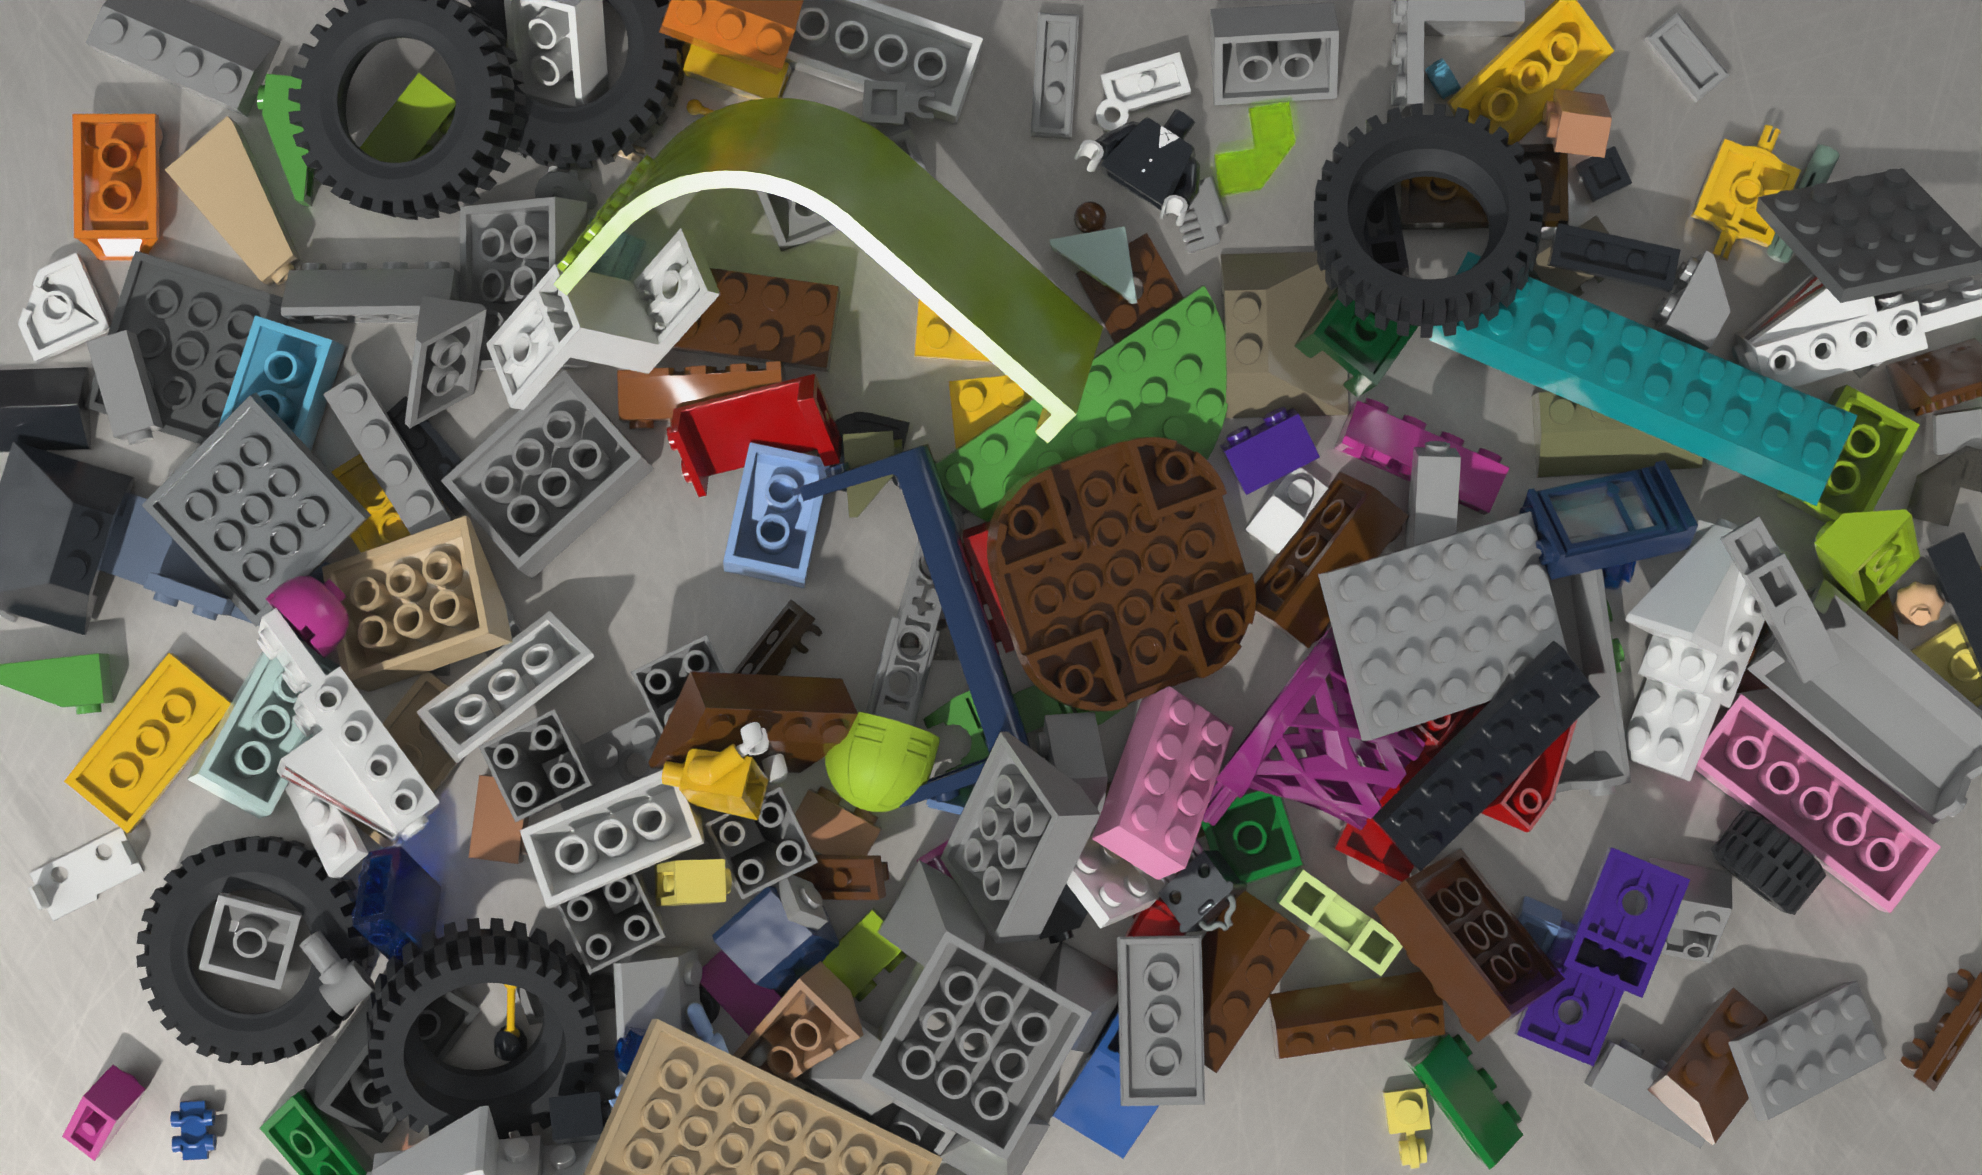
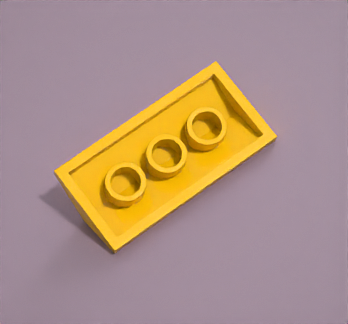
M1555 0L1447 102V105L1454 117L1458 107L1469 110L1468 122L1475 124L1479 115L1490 119L1489 133L1493 134L1501 126L1509 133L1508 145H1513L1515 142H1519L1543 119L1545 102L1553 101L1555 89L1573 91L1614 50L1577 0Z

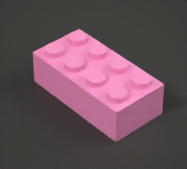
M1170 686L1143 699L1092 839L1157 880L1185 869L1234 728Z

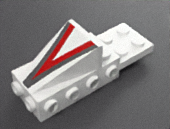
M1812 273L1749 329L1734 333L1737 346L1732 347L1733 359L1735 364L1793 388L1928 349L1925 332L1982 316V283L1973 280L1972 277H1964L1950 281L1948 283L1949 288L1936 292L1933 289H1922L1907 295L1902 291H1896L1840 303Z
M277 608L264 615L260 622L258 630L260 638L257 639V642L270 660L277 658L285 669L282 677L295 694L300 691L302 692L296 699L293 708L296 715L292 718L306 737L311 734L313 735L312 738L281 758L277 768L278 774L288 782L384 834L391 842L400 836L405 842L422 831L425 825L429 823L427 817L437 808L440 803L342 668L338 667L326 676Z

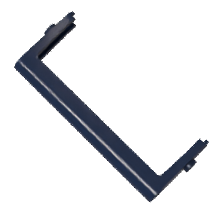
M929 444L921 445L850 469L849 463L845 462L825 469L826 478L794 488L792 490L793 495L801 494L804 502L887 475H895L899 489H902L984 731L989 755L1000 732H1009L1031 749ZM989 755L929 778L927 783L919 786L916 792L899 807L909 806L933 797L936 798L937 803L961 795L959 788L977 782Z

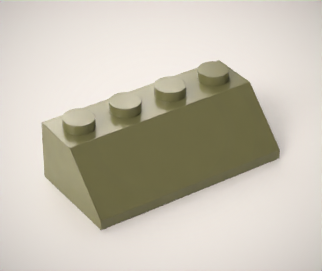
M1538 392L1532 396L1537 478L1623 473L1655 465V462L1663 460L1666 461L1670 470L1702 468L1703 457L1554 393Z

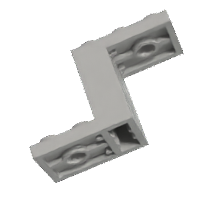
M1392 0L1391 21L1392 24H1398L1396 40H1392L1391 64L1398 65V74H1396V80L1391 83V106H1398L1401 116L1409 117L1410 105L1422 104L1423 106L1424 36L1513 37L1525 22V0Z

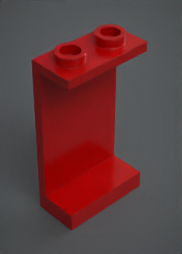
M816 374L674 408L672 424L670 427H667L670 447L673 451L678 450L682 458L681 468L683 476L687 483H693L698 497L707 496L709 476L744 468L750 442L798 453L818 450L824 467L840 463L842 438Z

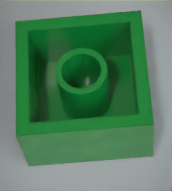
M1256 791L1243 795L1241 799L1237 797L1215 826L1202 820L1201 824L1209 849L1220 852L1240 881H1245L1249 884L1305 866L1282 797Z

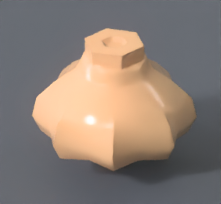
M1914 581L1908 587L1897 590V599L1892 608L1899 615L1902 624L1915 625L1922 628L1929 622L1939 620L1940 610L1945 604V599L1938 594L1936 585L1922 584Z

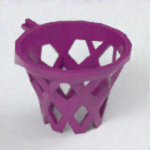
M1331 625L1215 780L1217 782L1214 785L1203 821L1215 826L1237 797L1241 799L1247 789L1251 788L1319 809L1362 830L1367 823L1366 820L1368 818L1372 819L1382 805L1379 800L1389 788L1396 789L1406 775L1405 767L1411 760L1415 761L1420 756L1425 743L1410 728L1373 740L1362 741ZM1328 674L1331 675L1333 688L1327 686L1325 678ZM1314 695L1318 713H1307L1305 705ZM1332 701L1336 702L1337 714ZM1289 726L1298 727L1299 733L1284 734ZM1314 729H1320L1322 732H1315ZM1277 748L1283 760H1272L1269 757L1271 750ZM1292 749H1305L1307 757L1297 759ZM1357 758H1360L1363 766L1359 765ZM1378 762L1383 763L1386 770H1382Z

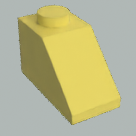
M725 859L675 860L654 865L656 907L726 902V894L731 892L732 877L730 869L725 868Z

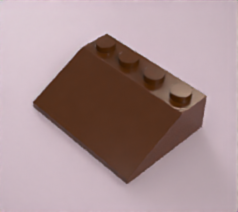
M690 671L648 763L650 768L663 769L667 760L685 763L688 751L692 748L721 752L731 744L738 746L743 743L740 732L741 728L747 724L758 722L761 728L766 730L769 740L768 749L759 755L747 754L746 756L752 757L762 772H764L762 761L767 757L782 754L788 773H801L825 757L830 749L840 744L847 737L858 712L842 678Z
M1461 848L1404 880L1373 907L1380 917L1383 927L1396 937L1406 950L1409 960L1421 969L1432 983L1435 993L1447 1002L1458 1016L1463 1029L1472 1034L1477 1042L1495 1032L1565 980Z

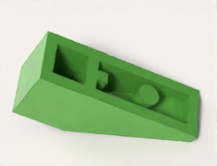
M266 74L265 85H260L258 88V109L262 110L263 119L295 200L303 206L312 207L315 169L307 167L301 157L310 152V150L296 146L293 135L303 132L304 129L303 127L290 124L289 112L300 110L299 103L288 100L289 88L301 89L302 80L286 75Z
M97 653L0 664L1 685L60 707H76L77 715L102 712L101 704L114 703L109 654Z

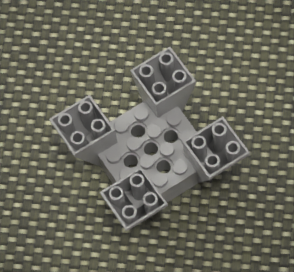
M705 635L631 671L650 712L585 744L580 741L557 710L554 709L480 745L481 753L515 822L559 803L563 810L567 811L663 770L650 768L648 762L690 671L725 673L708 636ZM633 753L643 755L647 761V770L640 777L632 775L627 769V760ZM780 786L765 794L758 820L698 807L701 813L704 844L656 864L675 860L725 859V867L730 869L732 881L741 899H744L818 863ZM654 865L556 906L589 975L666 937L660 906L656 907Z
M918 860L877 931L881 936L917 961L916 966L880 1028L859 1018L864 1034L862 1037L841 1048L794 1079L865 1118L899 1100L956 1132L940 1155L943 1158L942 1161L967 1175H1022L1050 1126L1047 1122L1033 1114L1070 1050L1091 1053L1118 1008L1117 972L1061 941L1040 978L1032 976L984 948L987 929L956 881ZM997 995L1004 997V1005L1000 1011L993 1014L985 1012V1004L988 999ZM936 1012L947 1014V1021L942 1028L938 1030L927 1028V1021L932 1014ZM971 1033L983 1034V1041L977 1049H964V1040ZM1009 1053L1019 1054L1018 1064L1013 1069H1000V1062L1005 1055ZM948 1071H962V1077L958 1084L952 1087L942 1085V1079Z

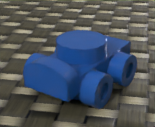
M206 1100L180 1102V1111H172L170 1116L171 1127H181V1136L172 1137L173 1153L182 1152L183 1160L209 1159V1151L216 1150L217 1146L216 1135L209 1134V1126L215 1125V1110L207 1109Z

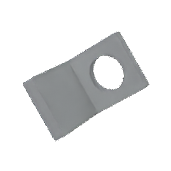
M1982 407L1934 413L1932 415L1933 452L1935 454L1943 455L1982 449Z

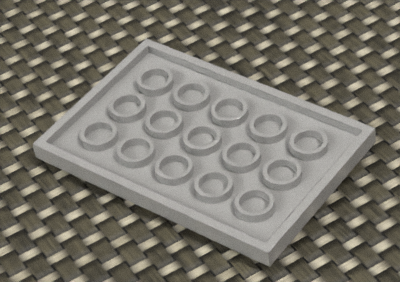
M1531 512L1517 514L1318 574L1362 741L1373 740L1493 700L1553 641L1562 646L1567 652L1545 565H1541L1539 562V557L1542 553L1540 549L1536 548L1538 538Z

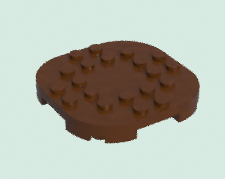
M1136 437L1124 439L1031 472L1014 484L999 502L988 530L987 559L989 570L1021 666L1039 690L1055 701L1089 711L1122 709L1128 707V703L1155 694L1168 686L1173 687L1195 678H1205L1217 672L1229 663L1242 646L1239 644L1246 633L1248 625L1253 624L1255 616V582L1252 572H1246L1222 497L1227 494L1224 484L1213 466L1200 453L1194 452L1184 445L1177 443V441L1167 438Z

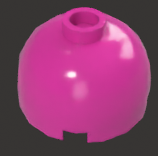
M297 576L286 580L265 598L273 609L277 608L280 614L284 615L283 618L290 624L289 626L319 655L321 654L323 658L330 654L345 637L349 620L348 613L341 601L346 598V595L330 579L322 584L311 576Z

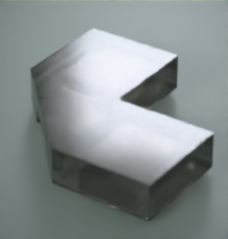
M1967 445L1917 475L1907 507V511L1912 514V518L1948 527L1960 487L1982 493V449Z

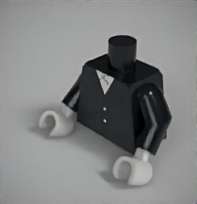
M1178 109L1174 110L1164 126L1146 117L1140 123L1132 121L1109 131L1095 141H1083L1074 156L1076 160L1081 156L1091 159L1086 168L1088 172L1095 171L1100 160H1104L1101 163V168L1105 176L1161 211V219H1164V216H1168L1169 213L1178 215L1177 226L1183 225L1187 210L1199 194L1200 164L1195 159V148L1184 141L1194 126L1195 121Z

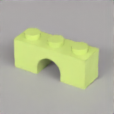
M1300 867L1275 900L1381 977L1403 947L1396 937L1381 924Z

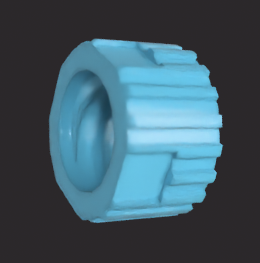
M1440 58L1425 69L1428 79L1442 99L1461 90L1458 81L1443 58Z

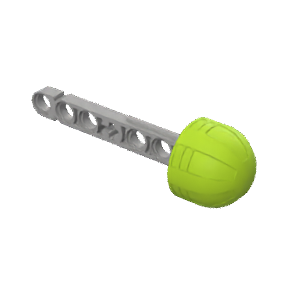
M946 494L961 538L964 528L963 515L968 513V510ZM919 539L897 618L892 617L866 712H858L847 737L840 744L830 749L825 756L827 774L835 790L847 802L866 811L887 812L900 808L899 806L908 800L919 786L928 782L940 743L938 736L915 727L940 634L936 627L942 609L934 588L927 590L925 596V603L931 605L930 610L924 611L919 615L917 614L918 607L912 604L913 599L922 596L925 585H916L917 580L924 584L934 585L931 576L927 575L922 568L924 554ZM907 632L917 635L920 639L921 649L915 656H909L901 649L900 640ZM895 672H901L909 678L910 688L903 696L894 694L890 689L889 680ZM884 699L892 703H904V709L897 705H884Z

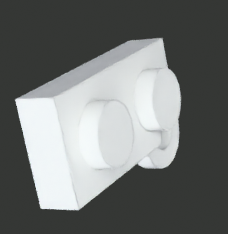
M1180 52L1102 74L1100 79L1106 100L1102 101L1097 108L1096 121L1102 129L1112 131L1127 123L1128 112L1191 94V88ZM1108 108H1116L1120 113L1119 120L1112 123L1108 122L1104 117L1105 111Z

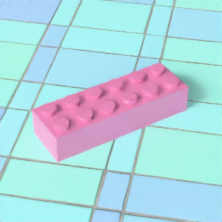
M1735 694L1730 708L1721 706L1718 710L1695 770L1748 811L1762 816L1807 850L1825 870L1877 910L1891 913L1941 846L1742 694Z

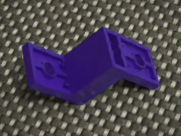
M1608 847L1577 925L1562 919L1561 927L1546 954L1565 980L1523 1011L1514 1034L1594 1067L1624 991L1643 998L1690 879L1615 848ZM1638 890L1644 896V907L1637 914H1628L1622 905L1623 897L1629 891ZM1567 1000H1574L1580 1006V1016L1572 1023L1562 1022L1558 1015L1560 1005Z

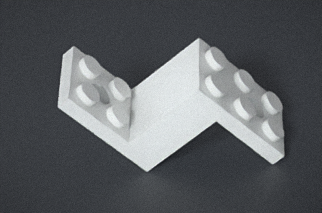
M680 228L634 282L588 271L566 296L553 285L562 273L556 267L558 264H554L486 345L510 408L524 410L570 357L649 374L716 300L720 292L694 231Z

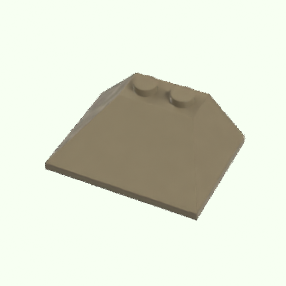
M1317 252L1221 254V296H1224L1226 403H1228L1225 419L1263 418L1266 414L1281 407H1285L1286 411L1294 408L1300 417L1349 415L1348 390L1343 386L1344 382L1348 380L1347 370L1323 351L1309 358L1295 347L1302 334L1320 320L1332 303L1328 298L1335 289L1330 290L1325 281V270L1320 271L1317 262Z

